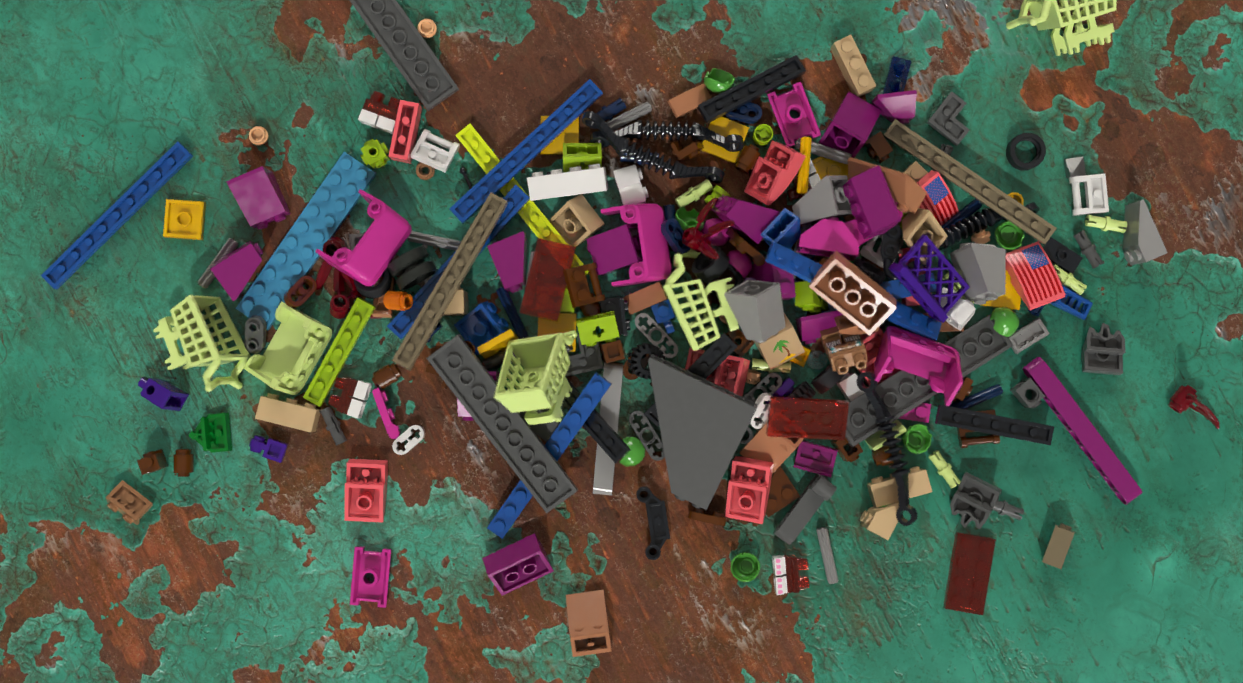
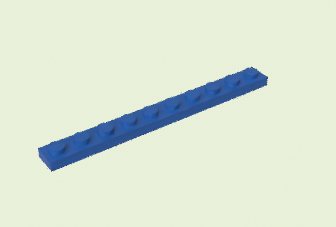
M589 79L449 210L464 224L483 206L490 192L496 194L598 100L603 95V92Z
M180 142L175 143L41 276L53 289L61 287L193 155Z
M517 185L503 198L508 201V205L480 253L530 200V197ZM455 252L413 297L412 307L406 311H400L388 324L387 327L400 339H403L409 332Z
M776 242L770 244L765 259L766 262L810 283L822 266ZM897 302V308L886 318V320L934 341L938 339L942 324Z
M598 373L594 374L545 444L556 461L561 457L612 384ZM521 480L487 527V529L501 539L506 535L533 496Z

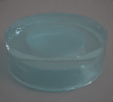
M812 351L807 358V363L812 369L819 370L825 367L827 357L822 351Z

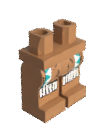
M837 326L820 331L822 345L833 371H837L839 375L846 374L849 371L848 367L856 366V369L859 370L867 367L866 348L860 334H841L840 338Z

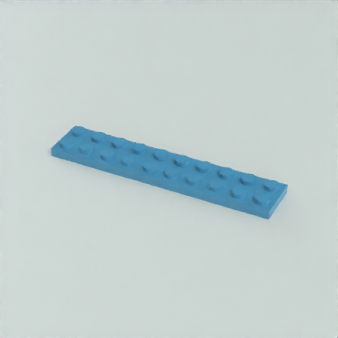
M343 152L235 309L248 318L254 315L263 317L267 324V330H270L276 321V309L281 301L285 303V293L298 279L307 276L320 257L315 251L319 249L323 252L324 243L334 237L361 198L358 191L360 189L365 191L377 174L346 152Z

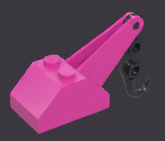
M898 210L899 215L902 218L903 212ZM828 217L827 219H822L800 235L797 241L796 252L830 257L837 251L847 260L854 261L858 256L859 246L871 238H863L859 232L856 219L844 223L843 221H838L839 218ZM898 223L883 234L880 250L883 260V271L891 280H898L889 269L899 253L902 230Z

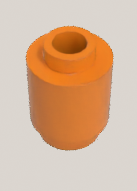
M389 290L383 297V303L389 310L406 311L412 307L413 297L407 292Z

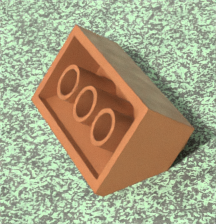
M849 157L848 180L878 165ZM880 166L897 209L903 213L907 211L916 213L927 192L908 174Z
M837 251L824 262L809 284V288L869 336L897 308L895 297Z

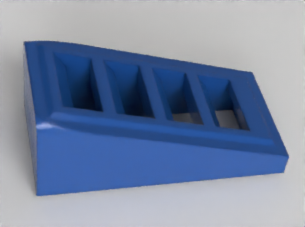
M1063 286L1065 297L1050 304L1085 320L1093 303ZM1081 303H1083V306H1082L1080 312H1078V309H1079Z

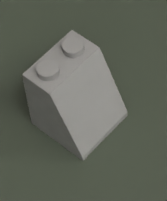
M847 175L825 176L792 206L793 214L800 218V225L817 224L822 219H827L828 217L839 218L852 214L850 203L843 191V185L848 181Z
M970 243L950 253L954 269L970 287L964 293L966 299L974 301V304L982 305L986 304V301L996 300L997 297L1006 294V249Z
M746 280L724 293L747 340L763 343L786 327L780 283Z

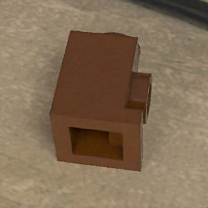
M881 131L867 139L862 146L863 148L867 146V153L870 158L875 159L876 162L879 161L880 164L889 159L888 154L893 151Z
M739 329L726 333L733 340L740 338L741 344L733 351L740 358L754 344L751 340H747Z
M843 433L830 441L835 449H838V453L843 461L853 462L863 452L859 443L851 447ZM846 444L849 446L847 451L843 448Z
M162 449L145 453L142 459L137 460L142 475L169 467Z

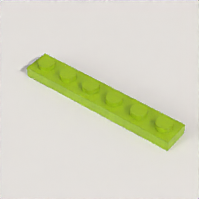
M357 297L305 392L304 399L318 407L322 406L376 306Z

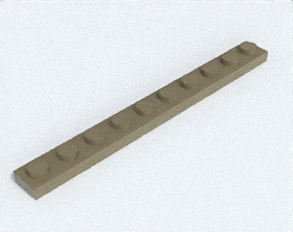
M896 119L885 132V138L934 171L939 172L940 175L1042 244H1046L1057 229Z
M490 192L392 359L394 363L411 371L507 207L508 201Z

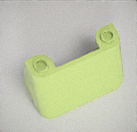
M281 301L275 313V318L281 322L264 354L251 356L243 369L275 390L296 395L303 389L332 337V329Z

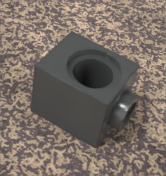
M1024 378L1010 389L1024 408L1033 409L1042 403L1041 399L1045 397L1031 378ZM1028 389L1032 393V396L1029 400L1025 397V393Z

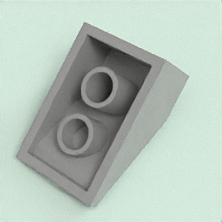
M1144 199L1126 205L1124 221H1127V228L1124 227L1126 231L1123 237L1126 261L1130 265H1136L1166 254L1167 250Z

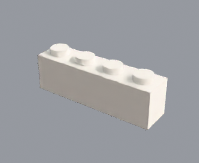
M600 164L589 165V169L581 170V166L572 167L570 172L563 173L562 169L550 170L551 174L543 175V171L532 173V177L527 178L530 201L608 190L605 167H600Z

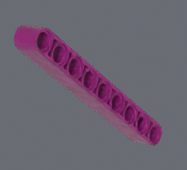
M1038 356L1024 366L1022 370L1025 375L1031 378L1045 395L1043 399L1119 500L1127 505L1141 495L1142 490L1046 362Z

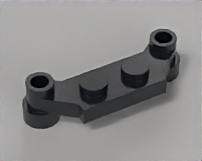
M642 486L638 488L636 496L640 502L646 504L651 542L646 547L645 554L648 559L656 560L660 557L661 548L666 539H670L665 501L659 500L648 487ZM643 490L648 493L645 497L640 495ZM655 548L656 552L650 553L649 550Z

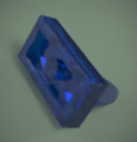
M895 56L891 58L883 94L904 91L911 65L910 60Z

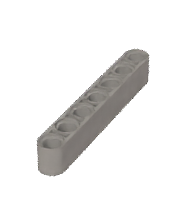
M604 362L603 378L612 384L601 398L600 415L617 433L623 363ZM598 443L593 494L612 496L615 463Z

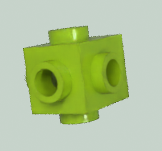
M371 139L364 143V147L360 148L363 153L360 155L366 165L369 164L374 169L387 164V161L391 160L388 156V147L378 139Z

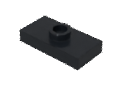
M1052 237L1043 246L1050 261L1068 273L1071 272L1073 274L1083 257Z

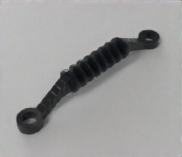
M586 111L583 115V124L593 129H599L620 157L627 153V160L634 156L635 164L641 159L642 167L646 162L648 163L649 170L654 165L656 173L660 169H662V176L669 172V179L671 180L705 176L706 179L713 183H721L723 181L725 173L717 167H687L678 161L671 165V158L664 162L663 154L659 159L657 158L656 151L651 156L650 148L644 153L643 145L636 149V142L629 146V139L616 135L597 113Z
M639 120L634 124L615 131L616 135L625 139L638 138V140H641L642 135L645 134L646 139L649 140L650 134H653L654 140H656L658 134H660L661 139L664 140L667 134L669 140H672L673 135H676L679 141L681 135H683L684 140L687 141L688 136L691 135L692 141L707 140L730 152H738L744 147L742 136L732 134L723 137L696 122H693L691 127H689L688 122H685L684 127H681L680 121H678L676 127H674L672 121H670L669 126L666 127L665 121H662L661 126L658 127L657 121L654 122L653 126L650 125L649 121L643 126L642 121ZM595 131L590 135V143H601V149L610 145L600 131Z
M1035 202L1025 206L1035 214L1040 209ZM984 208L981 212H976L975 216L970 215L968 219L964 218L962 222L958 221L955 225H950L949 229L944 228L943 230L948 237L938 249L940 251L948 248V245L953 246L955 242L959 243L961 239H967L968 235L973 236L975 232L979 233L981 229L985 230L988 226L991 227L995 223L1007 219L992 209ZM914 261L909 263L907 267L914 268ZM919 264V268H925L926 264Z
M864 372L857 377V386L866 394L877 414L875 422L882 423V426L877 428L878 431L885 432L880 435V438L887 439V441L882 443V446H889L884 453H891L887 461H893L894 463L889 468L896 469V471L891 473V476L895 477L898 486L899 509L896 512V518L900 524L909 526L915 523L918 517L916 509L909 505L908 473L911 470L903 468V466L908 464V461H901L906 454L899 453L904 447L897 446L901 438H894L899 431H892V428L897 426V423H890L895 417L890 414L875 390L878 381H875V374ZM865 377H868L871 381L869 387L864 384L863 380ZM904 510L910 513V520L904 518Z

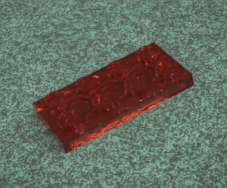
M538 238L520 308L521 314L558 322L567 287L563 270L572 267L576 247Z
M770 396L766 435L771 437L845 440L849 402L846 400Z
M956 532L943 608L978 615L984 614L996 539Z

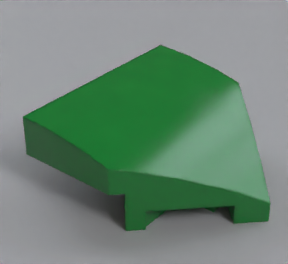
M229 412L208 414L206 417H202L196 429L188 435L192 440L195 439L203 447L204 451H210L211 453L232 451Z

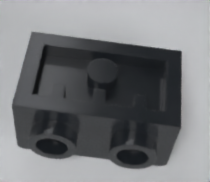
M623 296L606 297V300L600 301L601 312L614 311L619 335L627 336V331L631 330L630 320L625 318V312H629L627 300L623 301Z

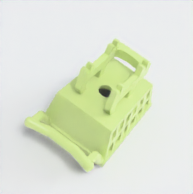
M1024 0L1018 18L1008 22L1006 27L1007 29H1013L1022 24H1030L1031 26L1036 25L1038 31L1053 29L1051 40L1056 56L1061 55L1060 49L1063 54H1066L1068 51V54L1072 55L1073 48L1075 53L1080 52L1081 42L1085 41L1086 46H1091V40L1092 44H1097V39L1100 45H1104V38L1106 43L1111 42V33L1115 32L1113 23L1096 25L1095 17L1115 11L1116 0H1079L1080 2L1078 0H1069V5L1068 0H1059L1060 7H1058L1057 0ZM1028 10L1031 12L1029 16H1027ZM1087 20V29L1083 27L1082 21ZM1066 26L1063 36H1061L1060 28Z
M680 253L674 255L673 266L676 269L665 280L663 289L692 350L696 351L720 338L714 320L715 317L723 315L730 332L739 329L738 322L724 295L727 290L734 287V284L727 285V282L731 281L732 278L711 282L705 289L701 279L674 284L685 270L682 255ZM696 284L698 289L689 291L687 285ZM682 286L684 292L675 294L672 288ZM712 290L716 292L720 304L714 310H711L707 295ZM696 294L697 299L693 300L691 295ZM686 297L688 302L679 304L677 299ZM703 304L704 307L697 309L695 305ZM690 306L692 311L684 314L682 309ZM703 313L704 317L700 318L699 314ZM694 316L696 321L688 323L687 318ZM709 322L710 325L704 328L703 324ZM698 326L699 330L693 333L691 328ZM713 331V335L708 337L707 333ZM702 336L703 340L697 342L696 338Z
M189 295L170 310L172 316H166L158 320L159 326L153 329V332H159V335H156V339L164 338L170 357L165 360V363H171L167 370L183 366V369L209 366L203 375L207 392H211L217 386L230 384L236 389L243 387L238 376L251 355L245 348V344L220 297ZM215 304L217 309L211 311L209 306ZM205 309L207 314L203 316L201 311ZM220 313L222 318L215 321L213 315ZM209 318L211 323L207 325L205 320ZM224 322L227 327L220 330L218 324ZM213 327L215 332L210 333L209 328ZM229 331L231 337L224 339L222 333ZM217 336L219 341L214 342L213 337ZM178 338H180L185 353L184 356L181 355V352L179 350L177 344ZM234 340L236 346L228 348L226 343ZM221 345L223 350L218 351L216 346ZM239 349L241 354H231L230 352ZM239 360L232 370L231 376L216 377L211 381L210 378L219 365Z
M572 330L565 333L509 340L494 395L495 399L500 401L512 413L526 411L524 418L529 425L554 421L561 422V417L564 415L561 409L564 397H570L571 394L569 392H572V388L565 377L571 363L565 345H572L574 338L578 336L577 331ZM550 408L547 412L537 413L539 409Z

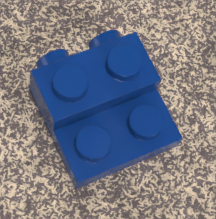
M482 302L454 324L465 341H469L475 346L476 356L480 354L477 350L480 345L504 333L509 327L508 322L504 318L500 319L497 315V307L492 302Z

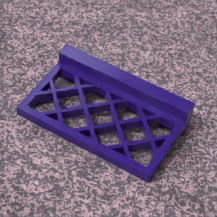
M924 234L898 263L893 262L889 267L890 271L929 316L942 323L947 320L948 316L946 314L970 288L929 237ZM926 243L927 254H920L921 246ZM934 256L938 257V267H931L932 257ZM920 257H927L925 268H919ZM910 258H915L914 268H908L906 265ZM945 269L949 271V280H942L943 270ZM931 270H938L937 280L930 281ZM919 271H926L925 281H919ZM954 282H959L962 287L956 293H953ZM942 283H948V293H941ZM930 284H937L936 294L930 293ZM941 297H947V304L944 307L940 305Z

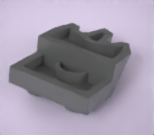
M1102 323L1099 333H1096L1094 328L1089 327L1081 354L1082 372L1110 375L1123 374V354L1126 353L1125 338L1120 330L1112 335L1110 334L1109 325Z
M966 472L950 504L952 515L962 514L960 523L964 528L970 521H975L976 527L980 529L994 510L1002 489Z

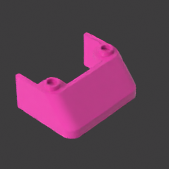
M360 189L358 191L359 194L369 203L367 213L374 219L373 223L353 251L348 248H340L332 257L319 249L315 252L329 265L365 286H372L377 282L412 231V227L406 219L383 201Z
M650 203L628 204L600 209L601 213L606 216L621 214V218L625 223L638 224L643 258L642 262H636L631 265L629 269L630 279L611 282V285L623 287L668 279L672 274L669 243L661 232V224L665 221L663 208L658 204Z
M894 326L887 327L874 363L875 381L879 382L883 374L891 373L894 368L928 379L931 389L934 392L943 393L945 405L949 406L963 384L958 351L951 346Z

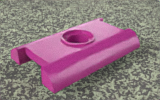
M801 82L793 84V90L780 95H776L775 91L767 94L784 141L788 147L795 146L794 142L798 138L811 136L814 139L821 135ZM792 110L796 111L799 114V118H792L789 112Z
M365 546L355 547L350 605H359L360 601L378 602V607L386 608L391 549L384 548L382 552L365 551ZM367 573H372L374 575V582H370L367 580Z

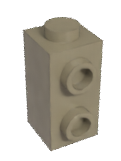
M1063 523L1060 526L1055 525L1042 560L1043 563L1062 569L1075 534L1071 526Z

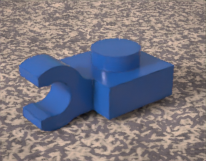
M669 300L651 306L657 324H664L667 335L674 333L675 330L671 319L675 318Z

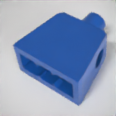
M785 208L760 235L769 246L772 242H776L791 250L792 245L801 235L800 218Z

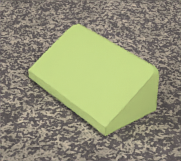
M897 419L892 422L897 423V426L892 428V431H899L894 438L906 432L907 429ZM877 431L865 439L871 450L876 451L882 447V443L887 441L886 438H880V435L885 433L884 431Z

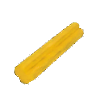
M802 137L800 141V153L806 157L798 171V194H806L808 192L811 137Z

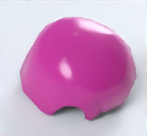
M720 218L707 220L701 232L704 234L708 233V229L711 226L723 222V220ZM730 227L709 237L711 246L725 245L730 239L726 234Z
M732 250L727 254L729 263L745 278L752 270L750 256L746 253L743 255L738 250Z

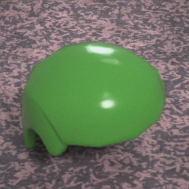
M716 68L712 69L710 73L707 71L704 77L705 86L711 92L717 94L732 88L735 81L732 74Z
M681 207L676 211L675 219L685 231L690 227H696L698 223L696 219L699 212L694 208L691 211H686L685 207ZM705 219L701 223L698 229L699 231H701L704 228Z
M1008 220L1000 223L994 232L997 245L1008 250L1020 247L1025 236L1023 230Z
M998 307L993 310L990 320L995 321L994 330L1005 337L1012 336L1019 326V318L1016 313L1007 307Z
M914 424L909 426L906 432L903 433V444L909 452L921 454L930 447L932 434L927 430L926 425Z
M626 437L623 441L631 451L619 463L626 467L636 466L645 457V447L638 438Z
M742 552L732 559L730 570L737 580L749 582L758 576L760 563L753 554Z

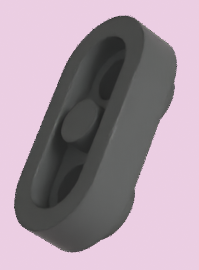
M254 315L245 323V348L253 354L261 352L266 346L267 324L261 316Z

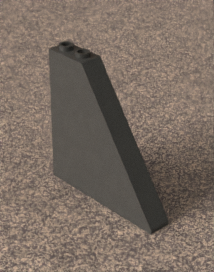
M651 354L648 363L671 493L681 501L687 500L691 502L695 508L707 510L757 409V403Z

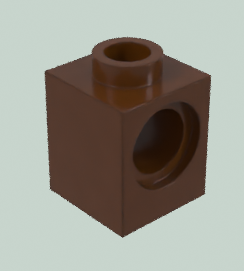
M616 339L612 342L599 343L603 362L610 363L625 359L621 340Z

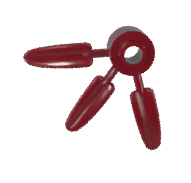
M718 198L711 199L704 206L696 219L698 222L696 227H690L682 234L683 244L712 259H718L719 255L711 246L709 237L735 224L731 220L717 223L711 226L706 234L698 230Z
M332 237L324 243L323 252L332 257L338 249L345 248V243L339 237ZM325 260L322 262L315 281L317 285L316 290L324 285L333 267ZM341 272L347 285L351 290L355 291L356 286L353 278Z
M335 268L333 289L334 292H337V295L331 298L329 311L334 318L342 319L351 310L349 308V300L353 297L357 299V297L362 295L357 289L355 291L351 290L348 297L341 295V292H344V278L341 272ZM371 315V317H370V319L383 318V317H373L372 315Z
M1181 385L1169 399L1168 406L1177 413L1181 414L1190 407L1205 416L1217 429L1220 428L1216 416L1206 405L1201 404V401L1197 399V391L1191 386Z

